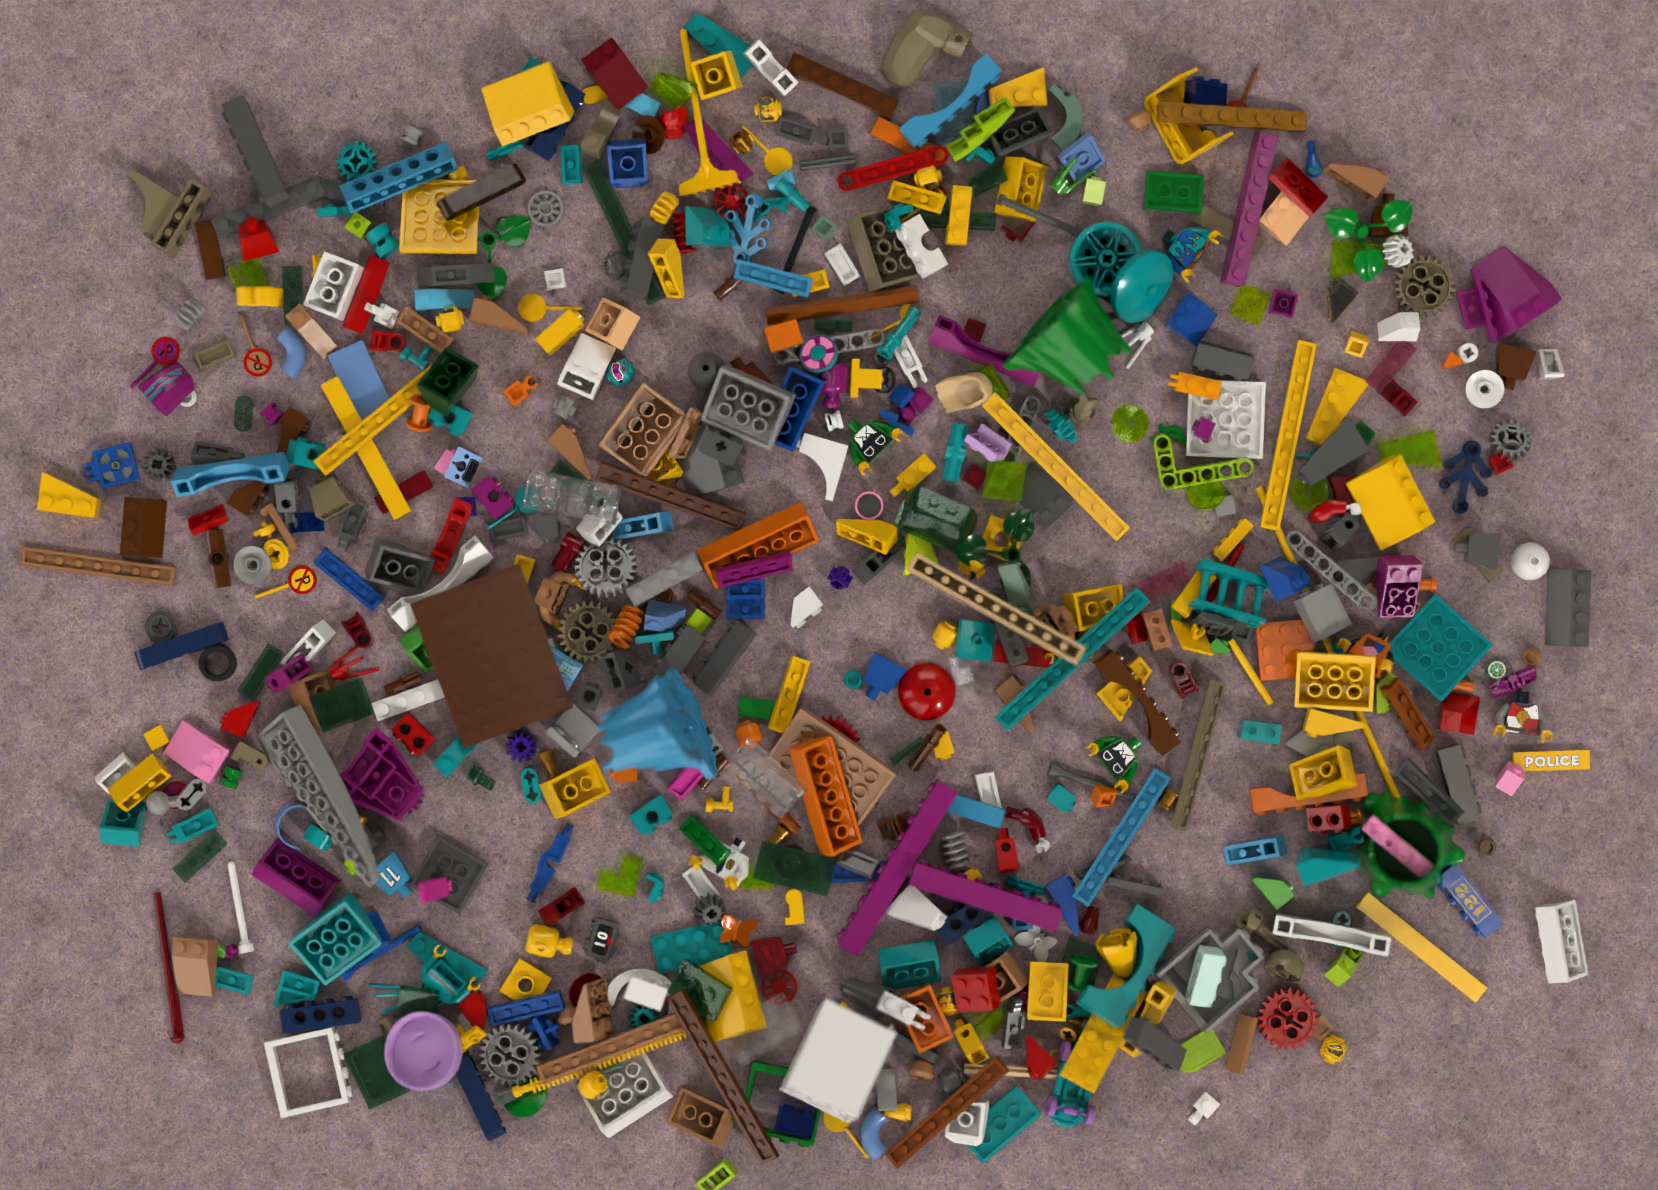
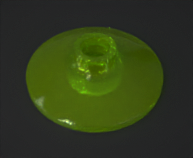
M1136 405L1121 406L1112 415V432L1123 442L1133 443L1139 441L1148 431L1149 420L1147 414ZM1128 420H1133L1134 425L1132 427L1127 425Z
M1216 481L1189 486L1186 496L1189 504L1194 508L1209 510L1217 507L1223 501L1225 490L1222 483Z
M1297 477L1291 485L1290 497L1293 503L1301 510L1312 511L1315 506L1328 499L1329 490L1324 479L1307 487ZM1310 490L1312 495L1306 496L1305 491Z

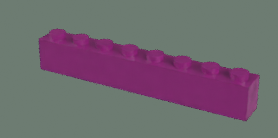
M1262 131L1253 135L1220 283L1235 287L1243 286L1246 283L1269 181L1268 177L1270 176L1278 141L1277 135Z
M920 860V863L915 862L908 883L910 886L1057 932L1063 909L1059 908L1060 904L1049 901L1046 904L1041 902L1042 898L1033 895L1027 898L1023 896V892L1012 889V892L1004 890L1005 887L994 883L993 886L986 884V880L975 878L974 881L968 879V875L957 872L955 875L949 873L950 869L939 866L938 869L931 867L932 863Z

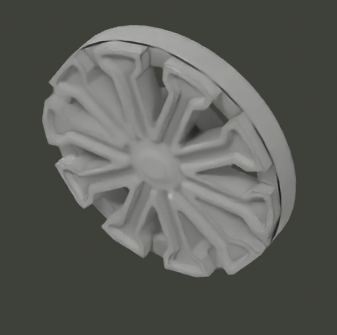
M540 191L529 200V217L539 226H553L563 216V202L554 192ZM540 195H544V201L540 199ZM548 195H552V198L548 201ZM534 199H537L539 205L533 203ZM557 199L558 203L552 205L554 200ZM531 207L538 208L537 210L531 211ZM561 207V210H560V211H557V210H554L553 208ZM540 213L539 216L536 219H534L533 215ZM552 213L557 214L558 218L555 219ZM544 216V223H540L541 218ZM548 216L552 220L551 223H548Z

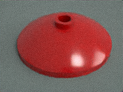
M922 663L911 667L902 676L898 687V697L902 707L909 715L919 720H934L943 716L949 711L955 699L956 691L952 677L944 668L932 663ZM926 688H929L931 690V694L929 696L924 695V690Z

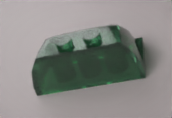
M918 486L906 492L893 525L897 529L955 553V549L961 541L973 534L977 524V514L971 507Z

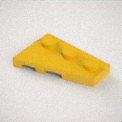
M1044 67L989 89L990 106L1005 97L1008 98L1014 108L1046 106Z

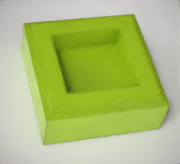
M695 607L685 624L702 634L712 618Z

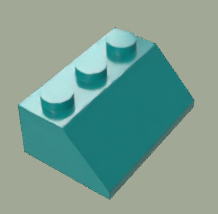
M935 939L878 949L884 986L900 989L923 985L928 982L942 981Z

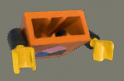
M1379 632L1376 637L1371 634H1365L1362 638L1359 637L1352 641L1345 638L1339 640L1337 648H1342L1344 653L1348 651V654L1376 656L1375 677L1378 679L1383 669L1391 673V669L1394 667L1393 653L1390 651L1391 645L1387 643L1388 636L1383 632Z

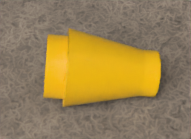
M908 1103L897 1104V1110L884 1111V1116L906 1122L912 1119L913 1107L908 1105Z

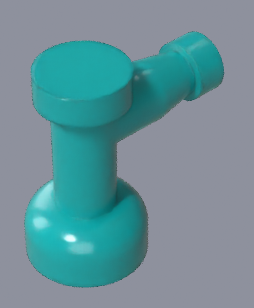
M426 344L425 349L417 357L412 354V349L406 346L399 359L402 361L409 360L419 366L420 370L424 371L429 363L426 358L433 348Z

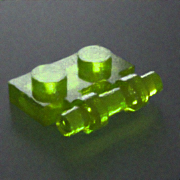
M259 258L239 261L241 269L236 271L234 265L227 267L229 271L228 277L230 281H233L236 289L234 291L235 294L237 287L242 286L241 276L245 277L247 286L270 287Z

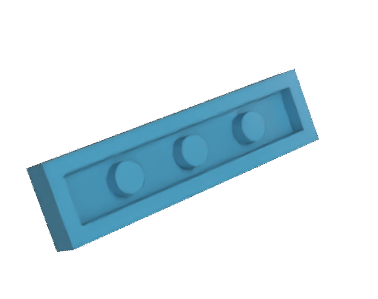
M738 259L734 279L806 298L809 296L813 280L809 277Z

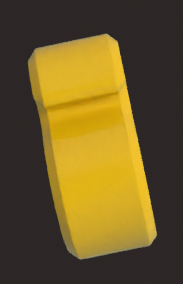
M238 286L236 304L238 306L281 308L284 306V289L268 286Z

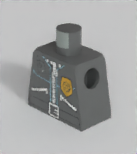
M286 478L285 481L275 482L277 512H283L284 523L295 522V512L300 509L299 478ZM285 500H289L291 505H288Z

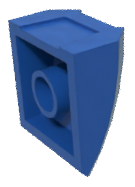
M637 138L607 142L610 185L617 188L642 187L647 184L649 180L646 140Z

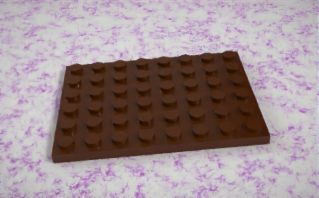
M519 563L410 603L464 748L573 708Z

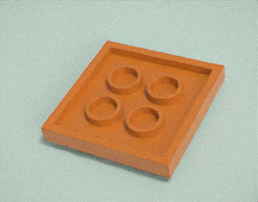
M1302 619L1266 622L1260 627L1255 628L1260 681L1296 678L1297 651L1315 652V642H1312Z

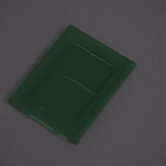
M385 1035L372 1039L370 1042L344 1053L369 1109L411 1091L409 1088L398 1083L387 1068L384 1055Z

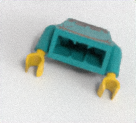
M439 944L434 948L435 954L431 955L421 968V980L423 982L420 985V989L424 992L422 998L425 1002L430 1003L433 1001L437 1005L443 1003L457 1004L467 997L471 990L479 989L481 982L474 986L472 982L476 980L477 977L475 976L470 979L469 985L465 987L467 983L442 959L437 960L447 953V948L443 953L438 952V948L441 946Z

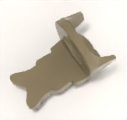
M1086 393L1083 396L1080 395V400L1071 399L1063 414H1067V418L1075 426L1083 427L1086 425L1087 427L1095 415L1093 407L1098 404L1099 399L1089 398Z

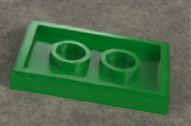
M1147 171L1144 210L1201 214L1204 174Z

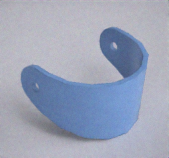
M300 802L287 803L275 814V831L284 844L300 850V847L289 843L281 837L279 824L281 818L288 810L295 807L307 808V804Z

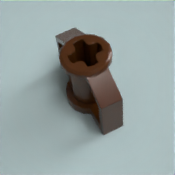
M910 810L877 822L883 839L898 841L896 839L901 830L905 831L901 817L905 816L907 821L911 815ZM889 823L894 838L889 837L884 824Z

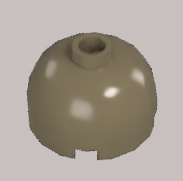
M1286 948L1285 950L1280 949L1272 952L1264 967L1265 971L1273 977L1279 979V975L1287 978L1286 982L1299 983L1304 965L1295 950Z

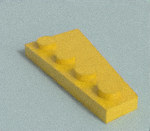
M1334 368L1305 439L1321 445L1341 423L1370 382Z

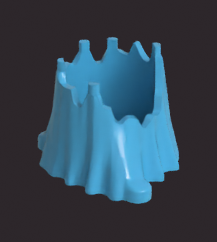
M676 668L666 670L662 678L659 676L653 678L647 689L601 715L602 720L605 721L597 725L599 732L607 730V734L599 742L613 750V758L603 763L605 770L612 768L616 772L632 767L639 769L654 767L655 771L674 768H695L700 770L707 780L717 777L716 758L712 751L713 742L707 734V724L701 715V708L693 691L684 685Z

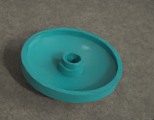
M1146 249L1135 254L1123 265L1115 278L1111 290V306L1119 318L1130 323L1140 322L1151 316L1162 305L1173 281V266L1167 255L1156 249Z

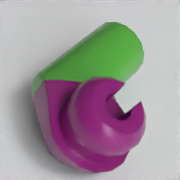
M218 942L217 955L220 958H233L237 955V945L231 944L230 946L223 947Z

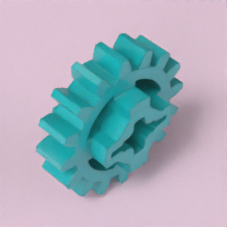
M355 141V145L348 142L347 148L341 146L342 153L337 152L340 156V159L335 160L336 163L340 164L337 170H343L340 175L342 177L347 175V181H351L352 178L357 179L369 174L371 171H376L373 165H377L378 162L373 160V158L377 157L376 153H371L373 150L371 146L366 149L367 144L365 142L361 146L359 141ZM361 150L366 152L369 158L362 157ZM350 151H352V154L349 157H346V155ZM358 157L361 163H358L357 166H355V164L352 163V161H355ZM345 166L352 168V174L346 170ZM364 167H368L363 173H361V170Z
M1050 408L1044 414L1049 420V423H1047L1048 427L1060 441L1065 439L1072 445L1079 439L1074 433L1076 428L1063 412L1058 414L1054 409Z

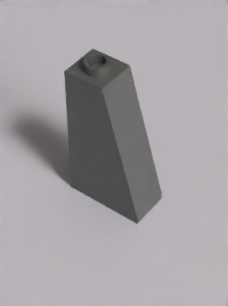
M1350 418L1343 420L1298 469V479L1303 485L1306 484L1307 487L1313 485L1369 451Z

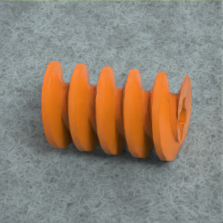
M623 606L622 612L612 627V631L608 634L611 642L618 647L629 648L627 643L632 642L631 637L636 635L634 630L639 629L637 624H642L641 618H645V612L634 606Z

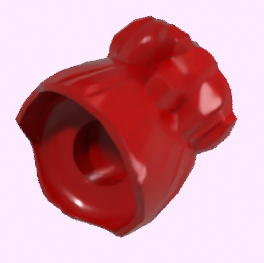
M679 105L673 110H666L662 116L657 117L663 125L666 139L674 140L684 135L683 126L687 122L688 111L683 105Z

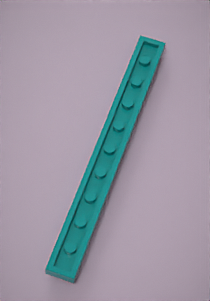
M1136 587L1077 641V643L1086 647V651L1077 666L1059 657L995 716L997 721L1009 732L1146 607L1150 600Z

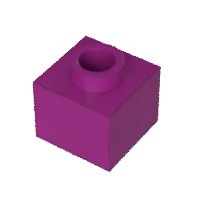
M1204 417L1195 420L1191 429L1194 431L1192 436L1205 442L1209 441L1216 423Z

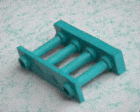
M1204 558L1196 563L1195 570L1201 572L1202 580L1198 599L1195 598L1188 603L1189 607H1193L1198 612L1206 611L1244 622L1252 628H1258L1266 623L1267 619L1259 617L1263 592L1270 589L1264 576ZM1212 575L1220 579L1216 604L1205 601L1209 579ZM1228 581L1237 582L1236 584L1238 585L1234 609L1223 606ZM1247 586L1253 587L1256 590L1251 614L1241 612Z

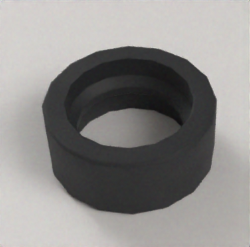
M212 645L206 648L199 658V669L202 675L212 681H224L230 678L237 667V659L234 652L223 645ZM214 652L224 653L228 657V669L222 674H213L208 670L207 659Z

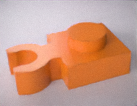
M532 375L526 376L524 383L521 384L517 380L503 390L514 407L530 396L527 392L529 389L534 390L539 386L538 383H535L533 386L528 384Z

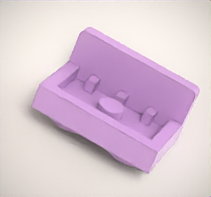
M981 424L977 433L967 434L964 440L970 444L969 447L971 449L980 451L984 454V458L991 462L1004 460L1012 446L1010 441L986 424Z

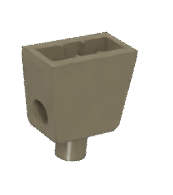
M322 472L315 475L318 484L310 488V494L316 518L325 521L355 505L339 479L335 477L328 478Z

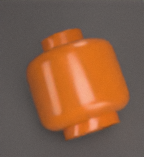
M751 720L739 723L737 725L738 728L735 730L739 745L742 748H748V750L757 748L759 746L758 743L763 738L758 724Z

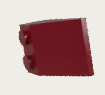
M612 37L581 59L585 68L617 110L649 88Z

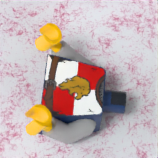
M1518 691L1517 702L1508 701L1495 715L1493 736L1497 732L1501 733V738L1504 737L1506 732L1540 736L1541 733V743H1544V737H1548L1549 742H1552L1553 733L1549 731L1548 723L1542 710L1536 704H1529L1530 692Z

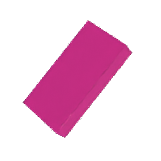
M683 768L667 786V790L683 800L703 775L698 769Z

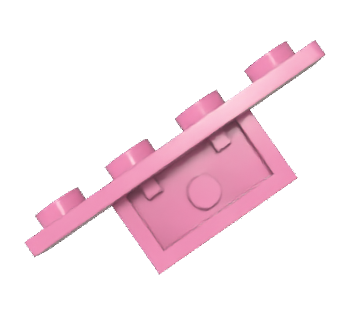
M1372 816L1362 827V830L1419 878H1423L1433 868V864L1376 816Z

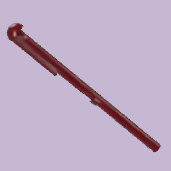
M161 892L153 893L173 1032V1037H170V1040L175 1044H179L185 1037L179 993L175 994L172 970L169 964L171 954L168 947Z

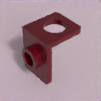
M1032 222L1022 237L1004 225L1001 226L1000 230L1005 232V237L1012 242L1017 240L1022 243L1035 223Z

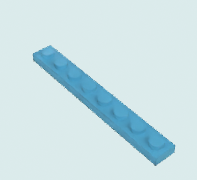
M1156 768L1153 770L1072 895L1074 899L1087 907L1090 906L1170 782V777Z

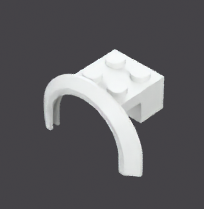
M632 969L621 973L613 979L608 986V1000L610 1005L614 1006L618 992L629 982L624 999L661 1011L666 993L670 996L676 993L677 990L671 981L658 972L649 969ZM669 1004V1011H668V1014H667V1015L674 1013V1011L672 1010L670 1004Z

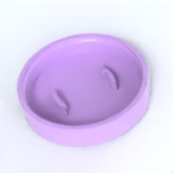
M430 1012L408 1014L396 1022L387 1036L384 1049L386 1065L393 1078L404 1087L413 1090H433L439 1088L451 1080L461 1063L462 1042L455 1026L442 1015Z

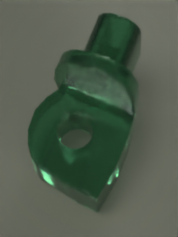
M473 765L466 779L473 782V786L480 784L492 791L496 781L483 774L484 768L479 769Z

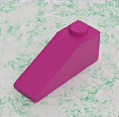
M448 876L424 879L418 884L421 903L448 897L450 891H453L452 881L448 880Z

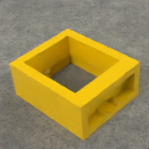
M569 308L535 340L552 356L585 326L582 323L584 318L577 310L572 311Z

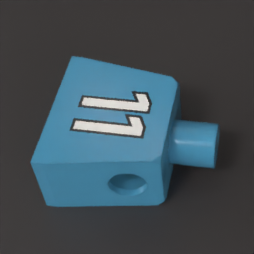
M394 851L377 866L380 879L375 884L388 895H392L397 890L405 899L413 892L406 883L412 878V875L399 853Z

